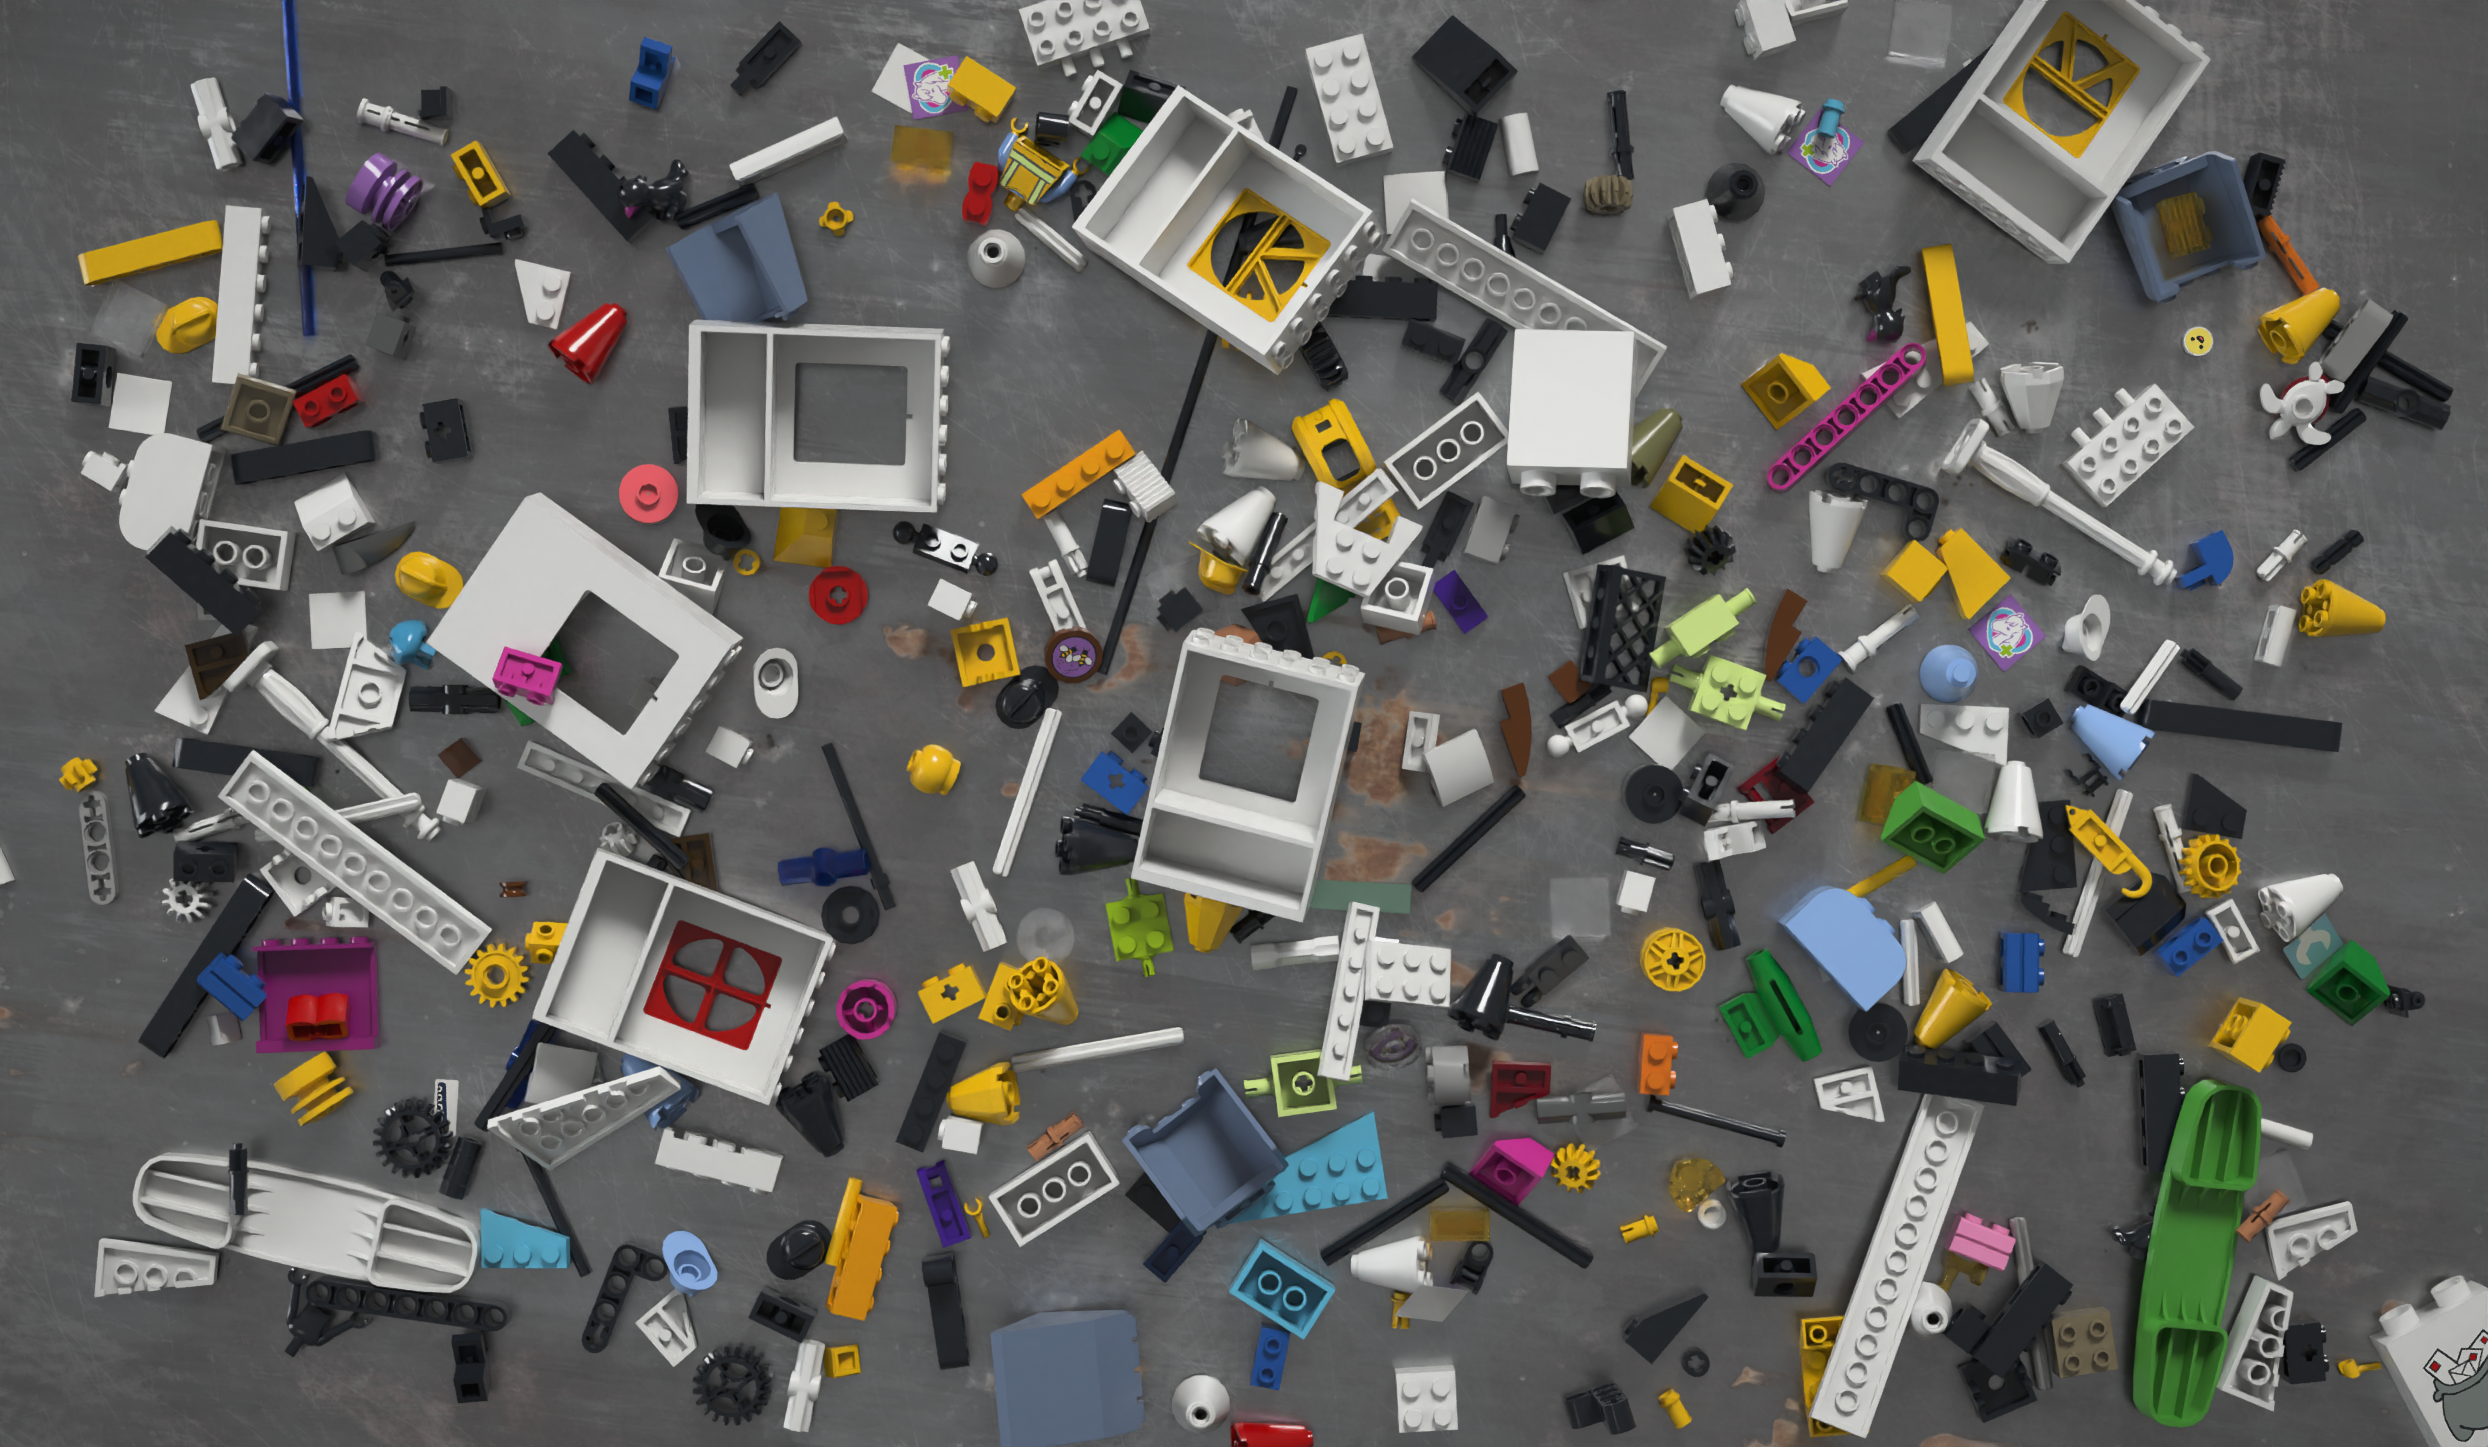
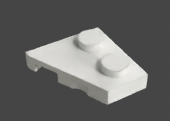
M515 259V267L528 323L559 330L573 273Z
M1871 1065L1813 1079L1820 1108L1878 1122L1885 1121Z
M673 1289L635 1322L673 1367L697 1347L684 1293Z

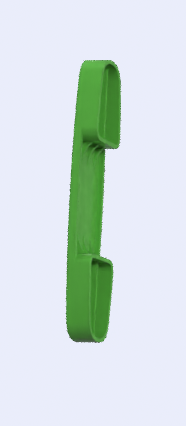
M2202 1080L2193 1085L2185 1096L2165 1165L2147 1253L2136 1336L2133 1400L2136 1408L2144 1416L2169 1427L2193 1426L2201 1421L2209 1411L2228 1346L2227 1332L2220 1326L2228 1296L2238 1241V1234L2235 1229L2240 1226L2244 1192L2254 1186L2258 1175L2262 1106L2258 1096L2252 1090L2225 1080Z

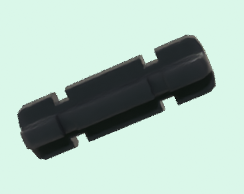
M2356 529L2348 532L2344 536L2345 539L2338 540L2323 552V556H2318L2311 562L2312 568L2319 575L2327 572L2331 568L2330 565L2338 563L2353 551L2352 548L2358 547L2364 542L2362 534Z

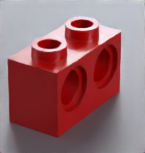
M346 374L292 401L305 427L312 430L366 403L353 378Z

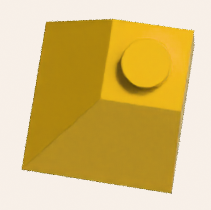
M1783 353L1779 354L1741 384L1776 430L1831 389L1814 365Z
M780 507L773 561L821 568L831 567L840 511L823 508Z

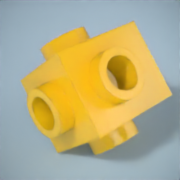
M534 921L532 932L527 933L525 939V950L530 951L531 963H553L568 923Z

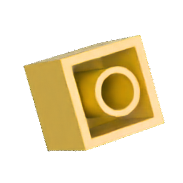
M1912 540L1902 547L1880 576L1909 601L1919 603L1924 597L1927 598L1934 592L1942 581L1940 578L1949 568L1916 540Z

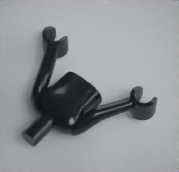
M298 1267L292 1268L289 1271L288 1280L292 1284L286 1324L294 1338L284 1350L288 1355L295 1357L303 1344L320 1347L351 1328L363 1329L369 1325V1317L362 1325H357L356 1317L359 1313L354 1312L350 1320L325 1332L334 1318L320 1307L313 1306L309 1302L297 1315L301 1285L307 1281L308 1274H305L300 1281L296 1282L294 1280V1273L298 1270Z

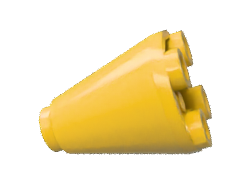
M2319 579L2311 587L2306 586L2301 593L2303 608L2298 628L2300 632H2304L2308 636L2333 637L2372 634L2374 632L2379 633L2385 625V612L2377 605L2330 580Z
M1038 957L1025 964L1020 970L1010 976L1008 985L1010 987L1011 1002L1020 1012L1059 1025H1069L1077 1019L1079 1011L1076 1000L1064 973L1054 962L1049 961L1045 957Z

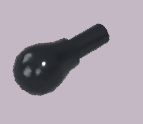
M1497 214L1495 215L1496 237H1494L1493 246L1516 258L1507 232V215Z

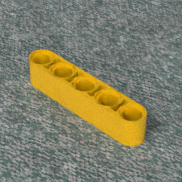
M210 220L78 255L77 258L85 286H92L220 253L223 248V240L217 220Z
M1952 244L1921 248L1944 387L1974 382V370Z

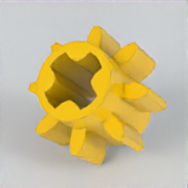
M78 756L61 767L60 770L64 776L59 781L67 791L75 789L77 793H81L96 782L93 773L98 771V769L90 759L82 761Z

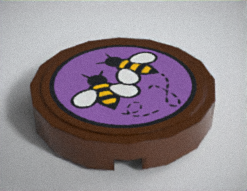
M1080 626L1058 630L1048 639L1044 647V661L1049 673L1056 680L1064 683H1080L1088 680L1098 671L1102 663L1103 651L1098 638L1090 630Z

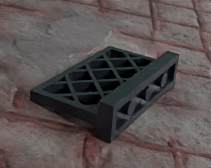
M1597 564L1578 677L1579 681L1647 692L1652 664L1649 653L1654 651L1666 577L1615 565ZM1622 575H1627L1633 585L1625 593L1620 588ZM1649 580L1655 581L1654 593L1648 598L1642 586ZM1634 592H1637L1642 603L1633 610L1627 598ZM1622 603L1628 615L1618 622L1615 617L1616 608ZM1646 608L1650 617L1649 623L1643 627L1637 615ZM1632 621L1638 632L1628 639L1622 627ZM1617 632L1623 644L1613 651L1610 646L1611 638ZM1641 637L1645 647L1644 652L1638 656L1632 644ZM1627 649L1633 661L1623 668L1617 657ZM1612 662L1618 673L1611 679H1605L1607 665ZM1635 666L1640 672L1638 685L1632 684L1627 675Z

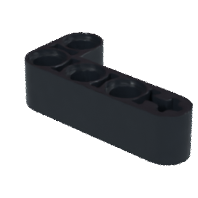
M1836 463L1826 469L1824 481L1830 489L1904 510L1900 534L1905 541L1916 540L1920 542L1928 538L1939 505V497L1935 490L1847 463ZM1841 469L1842 476L1851 478L1854 477V473L1857 475L1852 482L1843 480L1836 483L1837 478L1833 476V473ZM1863 477H1869L1874 482V488L1870 493L1863 491L1860 486ZM1892 485H1897L1902 490V497L1899 501H1894L1889 496V489ZM1920 493H1924L1930 498V505L1927 509H1922L1917 504V497ZM1913 521L1918 522L1922 527V533L1918 538L1913 537L1909 533V525Z
M627 1241L617 1248L582 1335L581 1341L585 1350L590 1353H599L610 1344L636 1276L655 1282L660 1281L669 1273V1268L662 1251L636 1241ZM623 1249L633 1250L636 1254V1261L633 1263L626 1262L622 1257ZM657 1259L661 1261L664 1267L663 1272L654 1273L649 1266L650 1260ZM620 1276L623 1278L625 1288L623 1290L615 1289L611 1283L612 1277ZM607 1303L613 1306L615 1311L613 1317H606L602 1314V1304ZM600 1325H604L605 1327L600 1333L601 1341L596 1344L594 1343V1337L591 1335L599 1329Z
M954 1253L924 1257L922 1260V1273L925 1287L928 1288L940 1370L970 1366V1355Z
M1616 1383L1602 1385L1574 1394L1563 1400L1572 1429H1580L1602 1422L1611 1435H1616L1636 1427L1628 1398Z

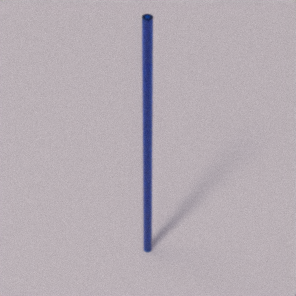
M281 0L288 103L301 116L294 1ZM301 125L290 138L297 251L301 180L305 178ZM299 268L303 336H315L311 269Z

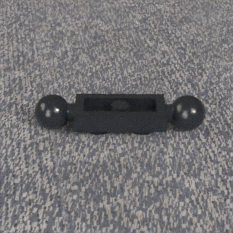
M907 521L898 522L893 528L892 534L896 542L903 545L911 542L915 543L912 553L966 574L971 565L975 566L977 572L983 576H990L998 569V560L993 554H976L978 549L977 543L924 523L920 532H917L915 527Z

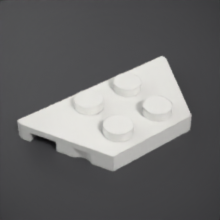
M355 631L327 734V741L330 742L392 729L407 670L398 663L393 662L387 657L386 653L372 645L364 638V635Z

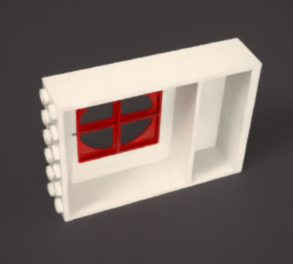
M597 847L533 1011L532 1019L769 1105L771 1099L777 1100L782 1087L781 1080H779L782 1071L787 1073L793 1059L790 1049L793 1043L798 1045L804 1028H802L800 1023L803 1016L809 1017L814 1005V1000L811 997L814 988L820 989L825 976L824 970L821 969L825 960L830 962L836 945H834L832 942L833 938L828 933ZM717 939L723 943V949L714 972L709 977L676 966L672 962L674 954L691 942ZM735 948L745 950L760 967L765 983L764 991L761 995H754L723 982V975ZM667 975H673L704 987L705 995L693 1022H685L670 1007L663 989L664 978ZM718 994L727 995L751 1004L756 1008L754 1016L737 1028L726 1031H710L705 1028L709 1011Z

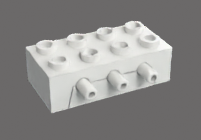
M1046 0L1019 9L1039 71L1062 64L1066 77L1077 74L1073 62L1074 59L1090 54L1093 66L1097 68L1105 64L1101 50L1118 45L1121 57L1127 58L1133 55L1129 41L1150 34V28L1140 0Z
M2156 384L2147 386L2134 399L2124 388H2121L2114 396L2124 408L2113 418H2110L2102 408H2099L2093 413V416L2103 427L2089 438L2080 427L2071 433V436L2080 447L2060 465L2099 508L2108 506L2194 428Z

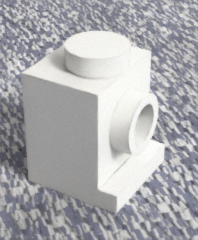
M90 451L82 462L84 468L81 474L106 489L119 493L128 478L127 468L129 464L121 463L118 465L120 460L107 452L100 455Z

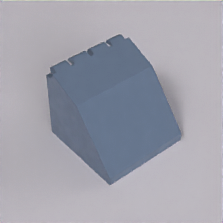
M1126 1310L1040 1312L990 1333L1001 1447H1051L1106 1439L1140 1430L1139 1424L1145 1422L1143 1401L1137 1402V1397L1143 1395L1141 1371H1134L1135 1367L1140 1366L1138 1342L1132 1343V1338L1137 1337L1135 1315H1129V1312Z

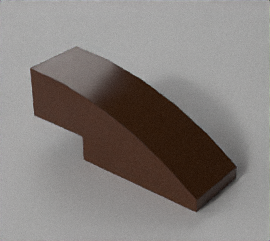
M1790 589L1783 590L1767 626L1762 653V674L1767 675L1765 678L1766 682L1772 681L1802 633L1792 625L1808 601Z
M1523 682L1499 690L1509 718L1499 721L1498 724L1517 777H1522L1526 774L1532 740L1530 707Z

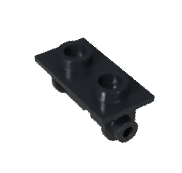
M391 270L384 271L381 274L380 282L384 286L386 299L391 310L394 312L398 307L400 309L405 308L413 300L414 297L412 295L415 293L410 279L406 277L402 281Z
M2009 537L2008 549L2010 550L2004 548L1999 556V559L2003 560L2004 565L2019 573H2022L2026 565L2031 566L2026 576L2043 586L2046 584L2052 586L2057 577L2053 573L2058 576L2061 575V564L2058 563L2059 560L2055 556L2047 552L2041 554L2035 551L2029 542L2020 538L2015 540Z
M2387 984L2391 994L2383 1001L2386 1010L2389 1009L2390 1014L2408 1018L2409 1010L2420 1009L2424 1006L2425 996L2421 992H2411L2408 989Z
M2123 993L2094 1000L2107 1057L2125 1056L2131 1054L2132 1051H2136Z

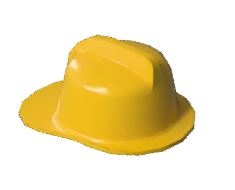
M195 297L168 309L161 314L156 323L155 334L157 341L163 349L175 354L190 352L212 341L216 337L218 304L209 298Z
M1188 541L1190 545L1201 551L1198 574L1203 584L1211 590L1231 595L1244 573H1248V570L1225 563Z
M420 551L412 552L402 557L397 564L395 579L400 591L429 607L437 609L450 607L464 588L463 579L458 570L430 554Z

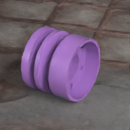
M377 152L369 158L354 178L345 201L348 206L363 215H366L374 208L372 221L378 224L382 222V228L391 232L403 222L414 208L423 187V180L417 176L411 177V172L405 169L395 176L397 163L382 153Z

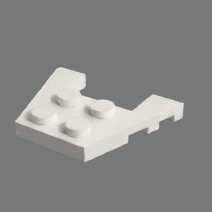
M1322 481L1317 482L1315 486L1317 505L1314 510L1316 535L1313 540L1312 575L1364 598L1369 597L1420 533L1423 526L1401 516L1395 517L1388 540L1383 542L1335 521L1334 518L1344 491Z

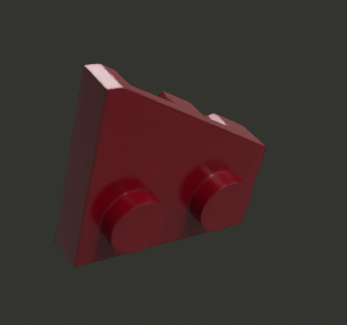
M1492 1060L1489 1117L1496 1118L1500 1113L1514 1107L1517 1109L1526 1105L1530 1100L1549 1095L1551 1063Z

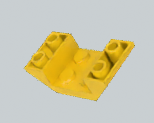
M1844 1316L1801 1319L1799 1348L1803 1399L1810 1437L1851 1434L1808 1417Z

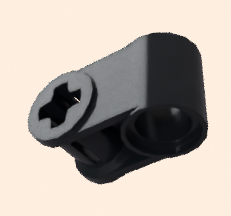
M1038 112L1036 114L1034 142L1039 146L1060 147V144L1066 141L1069 122L1068 115Z
M1476 1235L1469 1239L1461 1258L1452 1272L1449 1280L1450 1284L1454 1285L1457 1283L1471 1289L1472 1294H1478L1494 1255L1492 1243L1487 1237ZM1484 1244L1487 1246L1488 1252L1483 1257L1473 1255L1472 1249L1475 1245Z

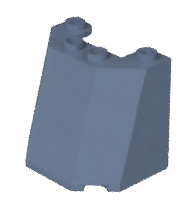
M2218 151L2207 152L2190 160L2188 156L2177 158L2130 177L2110 204L2148 298L2156 302L2166 303L2174 300L2176 294L2180 291V287L2193 283V279L2201 275L2211 276L2221 271V267L2228 264L2240 267L2241 270H2247L2257 266L2258 261L2267 258L2235 158Z
M777 192L704 226L666 248V252L702 320L750 322L764 320V322H773L782 317L785 321L800 313L799 307L808 302V296L783 207Z
M1217 1068L1203 1073L1197 1079L1198 1084L1195 1088L1199 1094L1197 1097L1186 1100L1180 1106V1110L1172 1116L1162 1118L1157 1123L1155 1129L1151 1130L1147 1125H1136L1122 1139L1158 1190L1195 1237L1203 1234L1213 1225L1217 1229L1225 1227L1272 1191L1276 1185L1273 1179L1284 1172L1289 1165L1279 1149Z

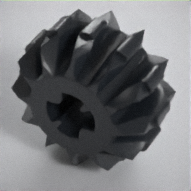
M1706 525L1701 532L1695 530V537L1687 538L1688 546L1684 548L1688 563L1703 576L1708 572L1715 576L1720 568L1726 570L1725 564L1734 562L1732 555L1737 552L1732 536L1718 525L1713 528Z

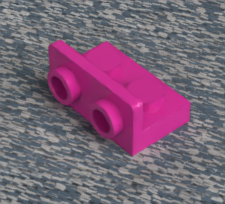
M504 646L492 680L498 692L505 696L515 697V695L526 697L527 701L535 705L543 706L544 703L553 705V693L563 665L556 661Z

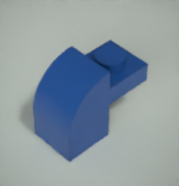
M644 37L640 45L639 65L630 81L629 101L657 110L672 73L675 57H672L673 46Z
M2223 530L2215 531L2190 544L2200 565L2175 577L2174 580L2179 589L2188 587L2192 591L2206 584L2204 578H2207L2210 586H2215L2222 583L2228 577L2233 567L2234 556Z

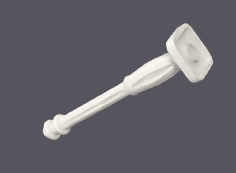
M1980 418L1972 419L1968 422L1942 463L1941 469L1948 474H1959L1966 465L1969 467L1973 466L2000 487L2032 503L2035 507L2043 506L2138 567L2137 572L2140 576L2147 573L2154 577L2153 583L2156 586L2163 583L2165 585L2171 583L2177 573L2173 569L2174 563L2171 560L2160 561L2157 559L2158 553L2156 550L2146 552L2050 491L2051 487L2049 484L2044 483L2025 467L1986 446L1983 438L1989 429L1987 422Z
M272 641L260 644L223 684L230 692L242 690L248 684L252 688L256 687L282 716L306 733L311 740L317 739L381 799L403 795L344 739L332 742L327 741L329 720L325 719L295 686L272 670L273 666L268 663L279 650ZM424 805L418 810L399 814L404 819L403 826L405 828L412 826L419 832L417 835L419 841L426 839L430 842L441 831L438 827L439 819L434 818L430 820L423 813L425 811Z

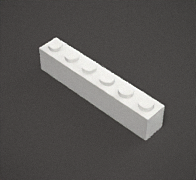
M226 205L212 382L220 385L234 386L238 373L257 379L259 377V363H255L256 351L261 349L262 337L257 332L258 322H262L264 317V306L260 304V294L264 293L266 289V276L262 275L263 263L268 261L269 254L268 246H264L265 234H269L271 229V218L267 216V211L262 208Z

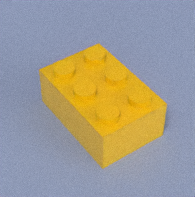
M2239 997L2210 1042L2209 1047L2235 1064L2260 1073L2262 1069H2267L2274 1059V1054L2272 1053L2277 1045L2283 1044L2290 1034V1029L2288 1028L2292 1022L2262 1003Z

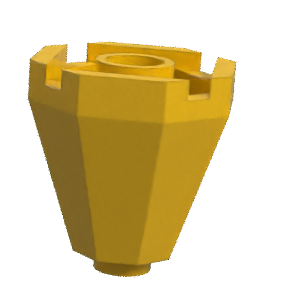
M1185 892L1184 902L1189 943L1194 945L1195 950L1203 953H1210L1212 950L1218 949L1242 912L1243 907Z
M1010 1062L994 1064L951 1086V1090L947 1092L946 1097L948 1108L952 1109L956 1116L1001 1126L1014 1124L1019 1119L1020 1111L1014 1112V1106L1020 1105V1092L1016 1073L1013 1070L1008 1071V1068L1011 1067Z

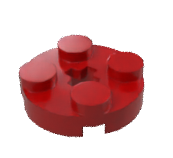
M831 566L821 571L811 583L809 602L814 612L824 621L835 625L848 624L863 614L868 603V588L861 575L845 566ZM836 587H841L842 592H847V598H843L841 604H837L836 599H831L830 596L831 593L836 591Z

